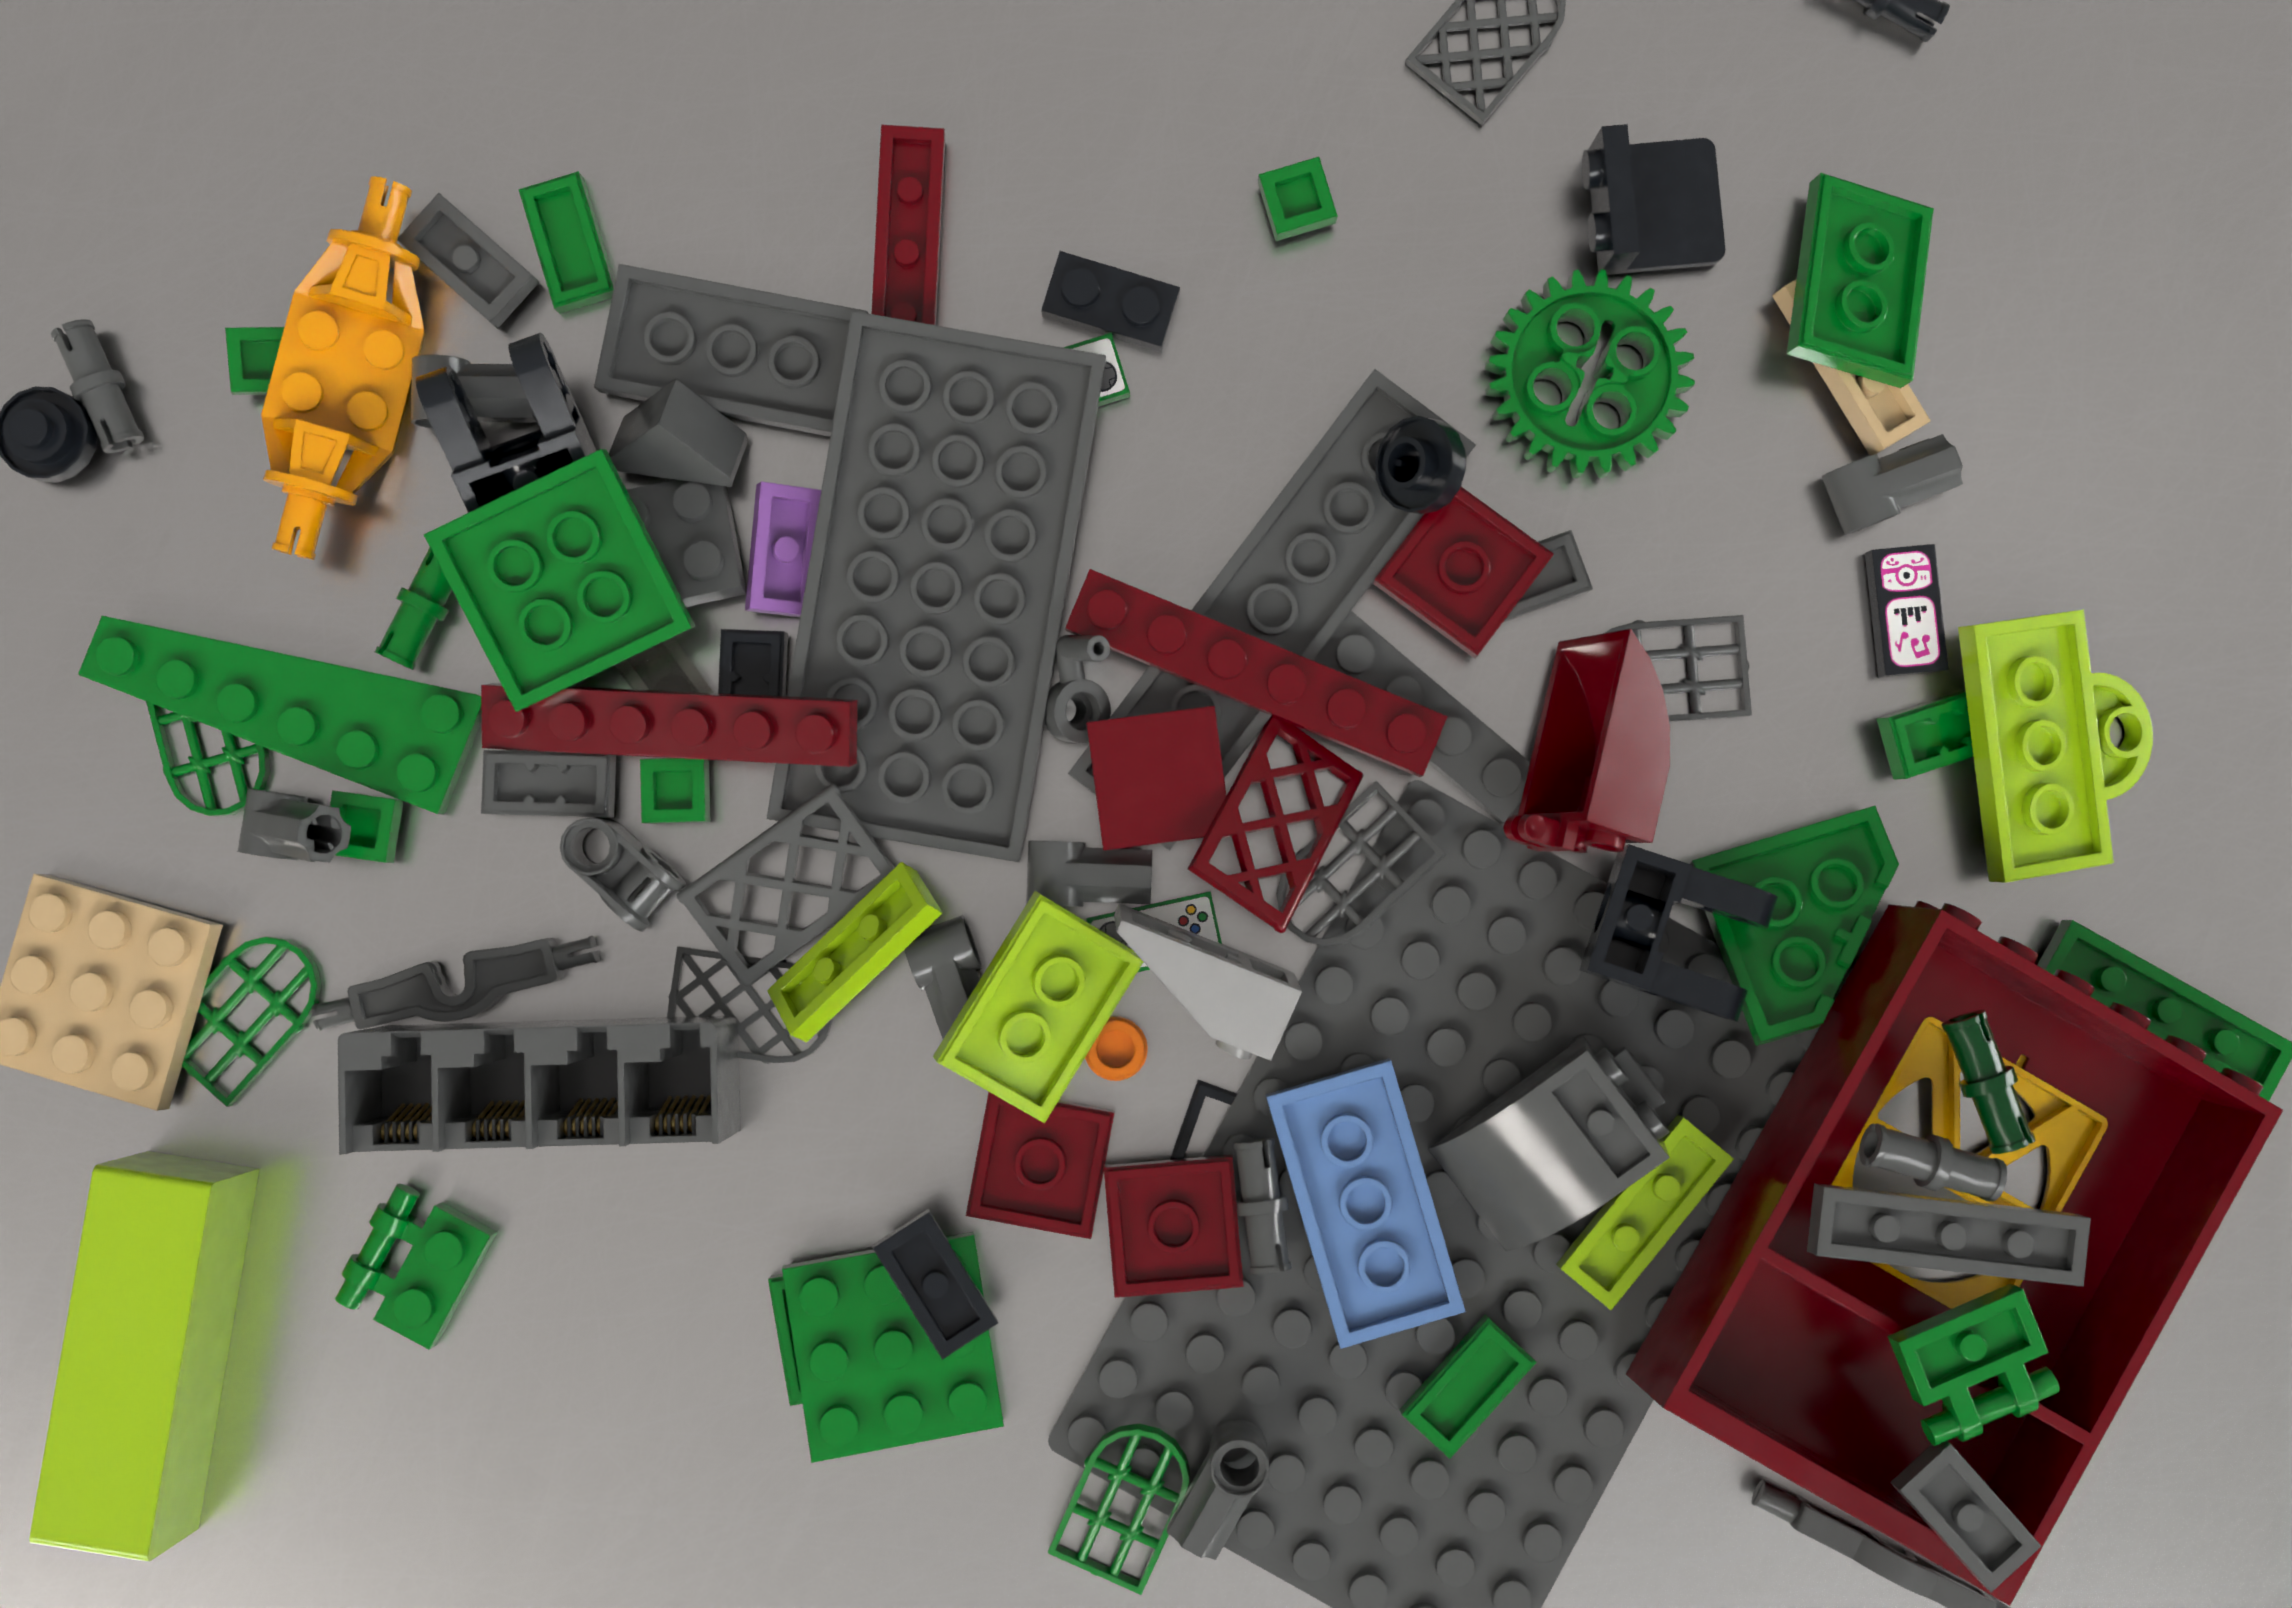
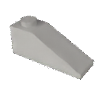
M1118 904L1114 914L1117 933L1209 1036L1216 1039L1215 1044L1217 1047L1240 1059L1249 1060L1252 1054L1271 1061L1302 993L1295 973Z

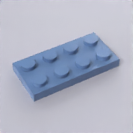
M1388 1058L1266 1094L1267 1103L1340 1349L1466 1312L1392 1061Z

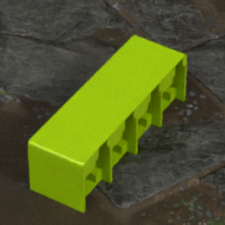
M151 1151L95 1165L90 1182L29 1537L30 1543L150 1562L199 1529L259 1168Z

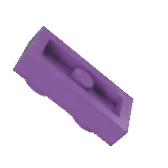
M763 481L756 485L745 611L800 617L821 490Z

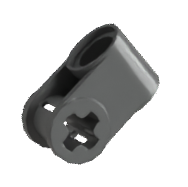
M595 817L576 820L566 828L561 836L560 852L566 865L595 890L604 903L617 916L640 932H643L650 923L647 917L672 890L680 892L686 886L685 880L672 866L655 852L645 847L621 824L613 819ZM594 828L604 832L610 845L607 857L599 864L589 861L582 849L585 835ZM647 885V887L636 897V895Z

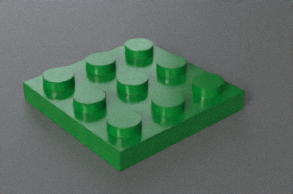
M606 449L597 450L423 534L516 712L696 627Z
M967 1232L946 1236L984 1297L974 1233ZM873 1249L783 1265L782 1273L811 1463L1004 1427L989 1330L942 1360Z

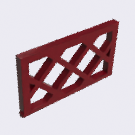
M1271 716L1261 730L1194 855L1188 870L1269 924L1275 931L1284 933L1364 776L1363 773L1296 726ZM1277 735L1292 745L1297 761L1296 765L1275 769L1270 768L1267 753ZM1328 770L1344 781V784L1334 804L1324 807L1315 772ZM1301 775L1310 810L1284 815L1274 780ZM1260 783L1270 818L1242 823L1238 807L1250 784ZM1313 820L1317 837L1306 859L1296 860L1287 825ZM1273 828L1283 864L1255 869L1246 833ZM1232 837L1241 873L1226 875L1209 863L1222 838ZM1286 874L1290 890L1280 910H1277L1264 901L1259 880Z

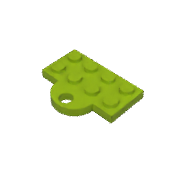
M2084 609L1958 627L1989 882L2006 883L2114 863L2107 800L2127 792L2143 775L2152 752L2153 727L2145 702L2128 682L2108 673H2091ZM2116 717L2123 723L2125 731L2124 740L2118 749L2110 738V726Z

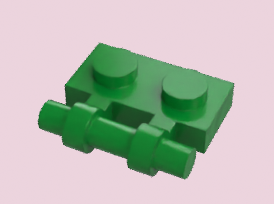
M397 1184L387 1203H379L369 1223L373 1229L360 1253L352 1254L341 1273L345 1281L335 1300L346 1308L357 1310L369 1290L385 1296L373 1320L430 1350L440 1341L498 1232L443 1202L433 1207L425 1222L410 1214L420 1193L407 1185ZM397 1238L413 1245L399 1272L383 1265Z
M2008 1284L1888 1336L1912 1399L1922 1406L1929 1405L1940 1399L1943 1401L1941 1412L1921 1420L1922 1429L1933 1446L1955 1437L1962 1442L1983 1433L1982 1425L2010 1413L2020 1418L2038 1410L2040 1400L2060 1391L2058 1381L2048 1367H2042L2027 1373L2024 1363L2049 1352L2024 1290L2014 1284ZM1996 1375L1998 1376V1387L1973 1398L1971 1397L1968 1387Z

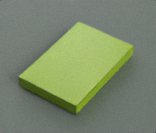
M1034 891L934 1053L933 1058L937 1063L1045 1123L1142 966L1143 961L1130 947L1039 892Z

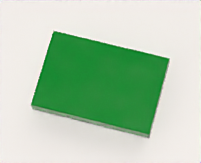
M1820 173L1809 182L1787 355L1897 388H1902L1912 382L1934 208L1824 173Z

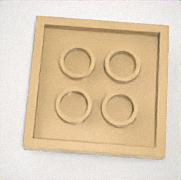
M33 874L0 986V1065L152 1110L170 1109L223 925L48 874Z

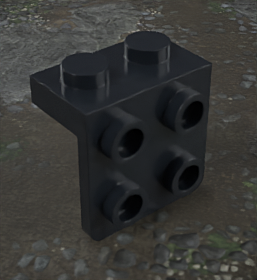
M1628 124L1602 126L1589 149L1584 150L1582 155V180L1584 188L1586 190L1590 189L1593 212L1590 213L1588 218V242L1591 252H1596L1598 272L1600 269H1603L1609 275L1717 264L1725 255V239L1716 149L1713 142L1707 138L1629 144Z

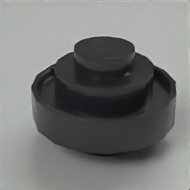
M35 386L20 391L7 401L0 411V457L12 470L39 482H60L75 477L89 464L97 448V432L84 404L75 400L73 396L54 387Z
M1423 416L1405 418L1391 427L1380 443L1375 460L1376 481L1382 496L1394 508L1418 514L1436 512L1449 504L1461 488L1466 471L1465 448L1459 434L1448 423Z

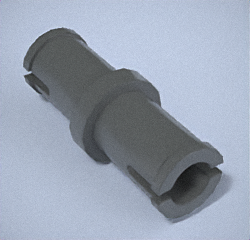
M81 319L62 324L66 334L63 333L61 328L53 329L51 332L52 339L57 343L74 381L70 385V391L75 400L84 403L101 441L103 452L115 453L133 447L131 441H129L130 439H132L133 444H140L144 440L142 431H139L122 393V390L126 387L120 371L111 369L94 331L93 322Z
M1877 1123L1869 1125L1861 1139L1859 1156L1863 1165L1878 1167L1912 1177L1919 1187L1936 1191L1943 1186L1978 1196L1980 1199L1989 1202L1996 1201L2005 1189L2007 1167L2003 1160L1988 1158L1954 1148L1949 1139L1933 1134L1923 1139L1888 1129L1884 1125Z
M1264 1138L1248 1140L1246 1143H1233L1234 1150H1236L1242 1200L1236 1202L1238 1216H1245L1251 1262L1250 1274L1278 1273L1279 1269L1280 1271L1290 1270L1292 1266L1291 1261H1289L1283 1211L1289 1210L1287 1196L1280 1195L1274 1151L1275 1139Z

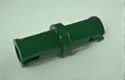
M1977 1010L1953 1017L1941 1025L1947 1033L1964 1077L1959 1082L1962 1094L1966 1098L1972 1097L1990 1143L1991 1153H2008L2029 1145L2028 1143H2034L2036 1138L2034 1133L2030 1131L2013 1084L2018 1082L2013 1066H2005L1987 1021L1986 1011Z

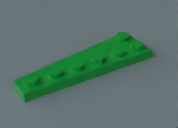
M101 616L78 672V675L441 815H445L482 723L481 696L477 694L107 616Z

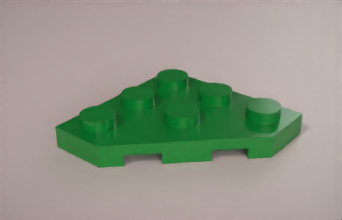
M1876 806L1691 861L1692 867L1762 889L1778 896L1768 929L1748 925L1705 911L1732 984L1748 990L1742 1011L1756 1046L1818 1028L1824 1023L1843 977L1851 966L1869 929L1877 906L1899 866Z

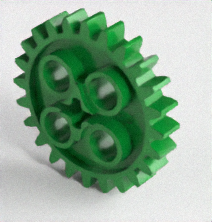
M1600 269L1591 286H1586L1581 272L1574 270L1568 278L1566 290L1552 276L1543 285L1545 300L1529 289L1521 299L1525 313L1510 308L1503 318L1504 323L1512 332L1496 331L1491 340V344L1496 349L1505 353L1490 356L1485 363L1486 370L1501 375V378L1489 383L1485 389L1486 395L1504 397L1505 401L1496 409L1492 417L1494 420L1513 419L1515 425L1505 438L1507 442L1515 441L1524 435L1530 440L1524 455L1526 460L1533 458L1541 450L1549 453L1547 460L1548 472L1552 473L1565 459L1570 460L1572 478L1578 479L1584 473L1588 462H1592L1598 477L1604 478L1611 471L1612 458L1626 472L1636 465L1634 449L1642 456L1650 458L1659 450L1653 435L1668 440L1677 431L1673 423L1666 416L1681 417L1688 411L1689 406L1675 396V394L1688 392L1695 384V380L1678 374V370L1686 367L1694 359L1693 353L1675 351L1674 346L1687 334L1686 328L1667 331L1664 322L1670 317L1674 309L1672 306H1668L1654 313L1649 308L1655 292L1652 288L1643 292L1638 298L1631 296V276L1627 275L1616 289L1608 288L1606 270ZM1568 321L1578 325L1584 332V345L1570 346L1563 342L1558 336L1557 324ZM1609 323L1612 326V333L1593 372V377L1597 381L1584 395L1576 425L1569 426L1565 419L1585 376V372L1581 368L1594 354L1602 324ZM1627 344L1638 349L1643 358V368L1633 370L1622 365L1617 357V346ZM1547 379L1556 383L1562 393V403L1547 405L1541 402L1535 395L1534 381ZM1606 402L1613 405L1620 414V427L1610 429L1600 425L1594 417V403Z

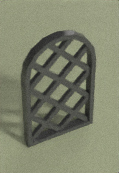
M1455 0L1406 58L1405 64L1480 125H1483L1544 51L1551 47L1564 21L1566 0H1556L1557 12L1538 14L1536 0H1528L1529 15L1507 17L1506 1L1497 0L1499 18L1476 20L1474 0ZM1466 1L1468 21L1449 22ZM1556 22L1549 35L1541 43L1539 24ZM1530 24L1532 45L1510 47L1508 26ZM1500 27L1502 48L1479 50L1477 29ZM1469 30L1471 51L1449 52L1447 32ZM1439 34L1440 53L1421 55ZM1531 55L1513 76L1511 56ZM1503 57L1505 78L1483 80L1480 59ZM1472 60L1474 81L1452 82L1450 62ZM1441 63L1443 80L1423 64ZM1504 87L1490 105L1485 108L1484 89ZM1475 90L1477 107L1457 91Z
M677 947L671 992L668 997L667 1018L675 1017L676 1005L680 1007L686 1017H696L683 998L701 984L715 1004L697 1017L711 1016L720 1009L725 1016L736 1018L727 1006V1003L743 991H746L758 1007V1010L741 1023L736 1018L738 1034L751 1051H737L738 1058L757 1060L765 1064L796 1062L814 1053L827 1039L834 1020L833 1017L816 1033L818 1035L816 1041L808 1049L801 1052L790 1038L787 1028L784 1029L770 1011L775 1007L773 1001L770 1000L765 1004L752 987L755 982L769 972L778 980L783 974L777 967L790 969L795 963L787 962L784 959L745 986L720 952ZM690 955L721 960L703 973ZM742 955L747 963L754 964L761 959ZM684 960L696 976V979L679 991ZM727 966L740 985L724 997H721L708 979ZM764 1015L777 1035L759 1048L745 1029ZM783 1041L793 1055L773 1056L766 1055L765 1053Z

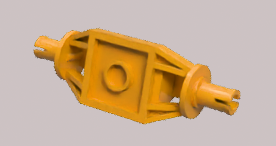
M371 176L368 184L370 186L358 230L331 229L326 240L330 244L293 293L261 413L271 470H265L263 480L281 487V492L287 494L275 543L273 542L271 549L292 555L297 532L301 530L294 554L297 557L308 560H315V550L327 506H334L335 503L356 505L358 496L355 493L394 454L411 390L412 358L420 356L425 337L412 272L418 269L420 259L417 255L397 244L412 190L401 183L393 181L388 204L384 206L389 186H386V178ZM390 268L394 269L392 304L386 301ZM346 449L353 451L336 487L331 486Z

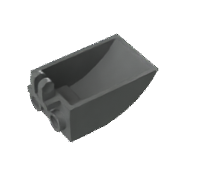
M1583 1036L1428 1148V1150L1506 1251H1510L1542 1240L1575 1223L1669 1159L1670 1157L1662 1138L1670 1133V1131L1654 1110L1666 1101L1650 1076L1644 1073L1639 1062L1625 1047L1614 1055L1606 1047L1596 1053Z

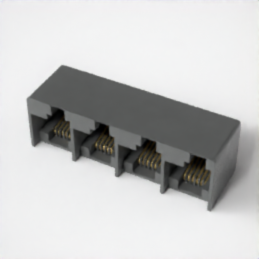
M733 1016L385 1025L342 1033L338 1037L339 1155L371 1151L432 1150V1152H440L445 1149L510 1147L534 1149L545 1146L619 1144V1147L629 1144L712 1142V1144H719L741 1131L737 1020Z

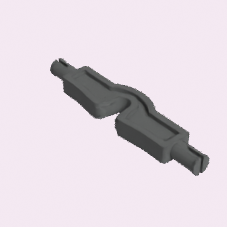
M589 936L585 939L557 945L554 938H544L515 946L469 951L463 956L465 987L459 995L450 991L441 972V966L437 962L421 963L382 979L350 986L347 991L348 997L314 1004L311 1009L312 1016L337 1011V1015L314 1020L313 1023L319 1031H322L326 1028L355 1022L357 1029H366L415 1016L439 1022L466 1019L487 1011L498 1003L504 994L560 981L564 977L563 970L599 962V950L574 956V952L597 947V942L593 936Z
M1765 1480L1760 1481L1754 1490L1751 1500L1753 1506L1759 1507L1788 1522L1798 1532L1853 1559L1876 1574L1911 1592L1929 1598L1947 1608H2010L1991 1598L1978 1587L1907 1550L1904 1551V1554L1899 1553L1870 1531L1798 1495L1794 1497L1768 1484Z

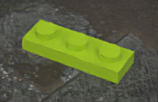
M900 862L767 990L791 1036L807 1043L942 914L941 909L917 870Z
M1677 1115L1667 1127L1670 1133L1662 1138L1670 1158L1605 1203L1556 1263L1562 1271L1610 1310L1619 1302L1734 1160L1733 1157L1680 1115Z

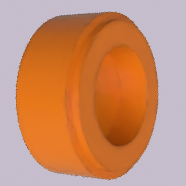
M1110 1016L1085 1057L1086 1062L1091 1070L1101 1078L1111 1081L1128 1079L1135 1075L1145 1063L1148 1051L1146 1036L1141 1027L1133 1020L1123 1016Z

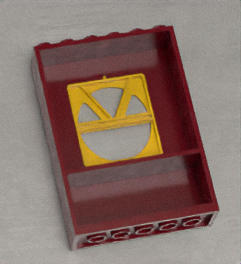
M1917 901L1914 907L1889 904L1830 1008L1824 1023L1821 1024L1627 1370L1626 1375L1662 1408L2010 1606L2282 1114L2283 1109L2260 1097L2259 1094L2263 1086L2248 1076L2228 1068H2223L2220 1073L2204 1064L2203 1061L2207 1053L2199 1047L2172 1035H2168L2166 1040H2163L2148 1031L2147 1028L2151 1020L2141 1013L2115 1002H2112L2109 1008L2091 997L2095 988L2085 980L2059 969L2053 975L2034 963L2038 954L2027 946L2003 936L1997 942L1979 932L1978 929L1982 922L1971 913L1948 903H1944L1941 909L1922 901ZM1986 1011L1987 1021L2005 1066H2013L2017 1075L2018 1082L2013 1084L2014 1090L2022 1097L2034 1114V1118L2028 1122L2030 1131L2034 1133L2036 1140L2034 1143H2028L2029 1145L2008 1153L1992 1154L1988 1146L1976 1154L2003 1160L2006 1166L2037 1147L2041 1145L2046 1146L2048 1173L2040 1210L2074 1213L2091 1218L2084 1287L1978 1274L1957 1281L1931 1282L1907 1276L1889 1264L1822 1257L1807 1252L1814 1183L1853 1188L1854 1166L1865 1130L1869 1125L1877 1123L1884 1125L1888 1129L1899 1131L1880 1120L1878 1113L1887 1102L1904 1088L1926 1077L1931 1080L1932 1134L1949 1139L1954 1148L1960 1149L1959 1082L1960 1072L1962 1071L1947 1033L1942 1028L1941 1024L1968 1012ZM1946 1188L1971 1202L2034 1209L2004 1191L1996 1201L1989 1202L1980 1199L1978 1196ZM2008 1284H2014L2024 1290L2049 1352L2024 1363L2027 1373L2042 1367H2048L2056 1377L2060 1391L2040 1400L2039 1408L2036 1411L2020 1418L2010 1413L1982 1425L1983 1433L1964 1442L1960 1441L1957 1437L1947 1441L2041 1545L1993 1592H1990L1978 1582L1890 1483L1931 1445L1922 1429L1921 1420L1941 1412L1943 1401L1940 1399L1929 1405L1922 1406L1912 1399L1888 1336ZM1996 1375L1968 1387L1971 1397L1973 1398L1998 1387V1376Z

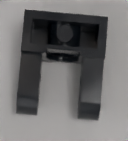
M542 333L526 337L508 345L513 367L541 428L534 432L491 447L458 376L450 366L417 376L415 379L420 401L452 468L451 477L468 513L596 451L555 355Z
M1630 844L1626 845L1623 852L1617 853L1579 970L1708 1014L1738 1022L1748 990L1662 961L1664 953L1658 952V948L1674 904L1683 903L1738 922L1768 929L1778 896L1762 889L1692 867L1693 865Z

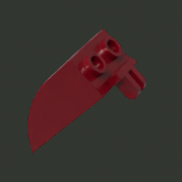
M1632 629L1558 642L1518 815L1508 817L1504 823V833L1509 840L1527 845L1528 849L1538 852L1570 851L1576 853H1586L1588 846L1610 852H1623L1625 843H1653L1670 769V723L1664 692L1652 661Z

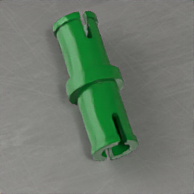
M430 547L409 588L401 587L396 597L401 604L379 647L377 646L374 651L411 670H414L415 663L436 621L444 622L449 612L444 606L452 589Z

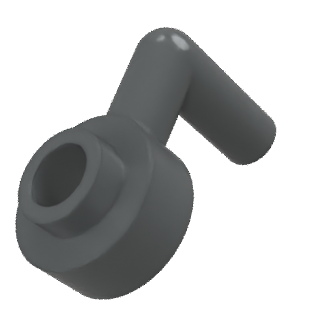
M1064 635L1057 641L1056 657L1060 681L1049 690L1044 722L1050 733L1062 741L1088 743L1087 722L1108 720L1110 718L1111 707L1106 692L1097 683L1085 679L1083 661L1101 662L1108 657L1110 644L1103 636ZM1072 699L1076 706V713L1074 718L1068 721L1066 706L1068 701Z

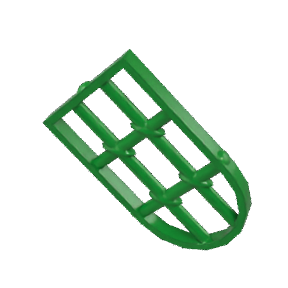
M146 701L163 764V773L174 796L188 809L208 816L234 815L244 810L248 788L241 764H245L244 757L258 754L259 773L253 789L265 790L270 775L268 748L253 744L237 749L234 735L221 731L225 747H222L224 753L203 758L194 724L197 721L175 712L161 715L159 706ZM182 720L192 756H188L189 763L175 766L164 725ZM230 762L240 802L228 808L217 809L208 774L211 773L209 767ZM196 771L205 807L198 805L185 794L178 776Z
M262 937L246 941L228 956H225L220 961L219 966L207 978L202 998L229 968L239 975L244 982L220 1009L215 1007L212 1011L204 1002H200L198 1012L208 1022L189 1042L182 1067L187 1071L188 1075L199 1081L226 1107L232 1106L293 1037L305 1028V1024L312 1016V1006L319 1004L322 983L317 964L306 949L289 939ZM263 944L276 945L256 969L252 966L248 970L237 960L253 947ZM288 949L297 954L305 966L281 992L278 989L274 994L260 979ZM309 977L311 984L309 1000L301 1015L298 1016L285 1002ZM255 990L270 1005L245 1032L241 1030L238 1034L223 1020L248 992L253 994ZM281 1013L293 1025L263 1057L249 1042L273 1016L277 1018ZM220 1031L234 1045L206 1074L189 1057L211 1033L215 1035ZM245 1054L256 1066L228 1094L215 1080L237 1056L241 1058Z
M1138 1423L1119 1426L1103 1435L1091 1454L1086 1457L1084 1461L1085 1468L1050 1544L1048 1554L1142 1595L1169 1536L1167 1525L1188 1489L1191 1473L1187 1455L1176 1439L1160 1428ZM1130 1436L1118 1465L1098 1457L1108 1444L1121 1437ZM1142 1436L1155 1439L1165 1446L1150 1480L1130 1472L1132 1466H1129ZM1173 1455L1180 1464L1183 1478L1180 1493L1163 1486L1165 1481L1162 1478ZM1092 1467L1109 1473L1107 1479L1111 1480L1097 1511L1077 1503ZM1122 1480L1142 1488L1140 1494H1143L1129 1526L1110 1518L1112 1512L1109 1511V1508ZM1155 1494L1175 1503L1159 1539L1142 1532L1144 1526H1141ZM1072 1512L1089 1519L1087 1525L1090 1528L1078 1553L1058 1545ZM1101 1526L1120 1533L1119 1539L1123 1540L1111 1567L1087 1558ZM1134 1540L1154 1549L1140 1581L1120 1572Z

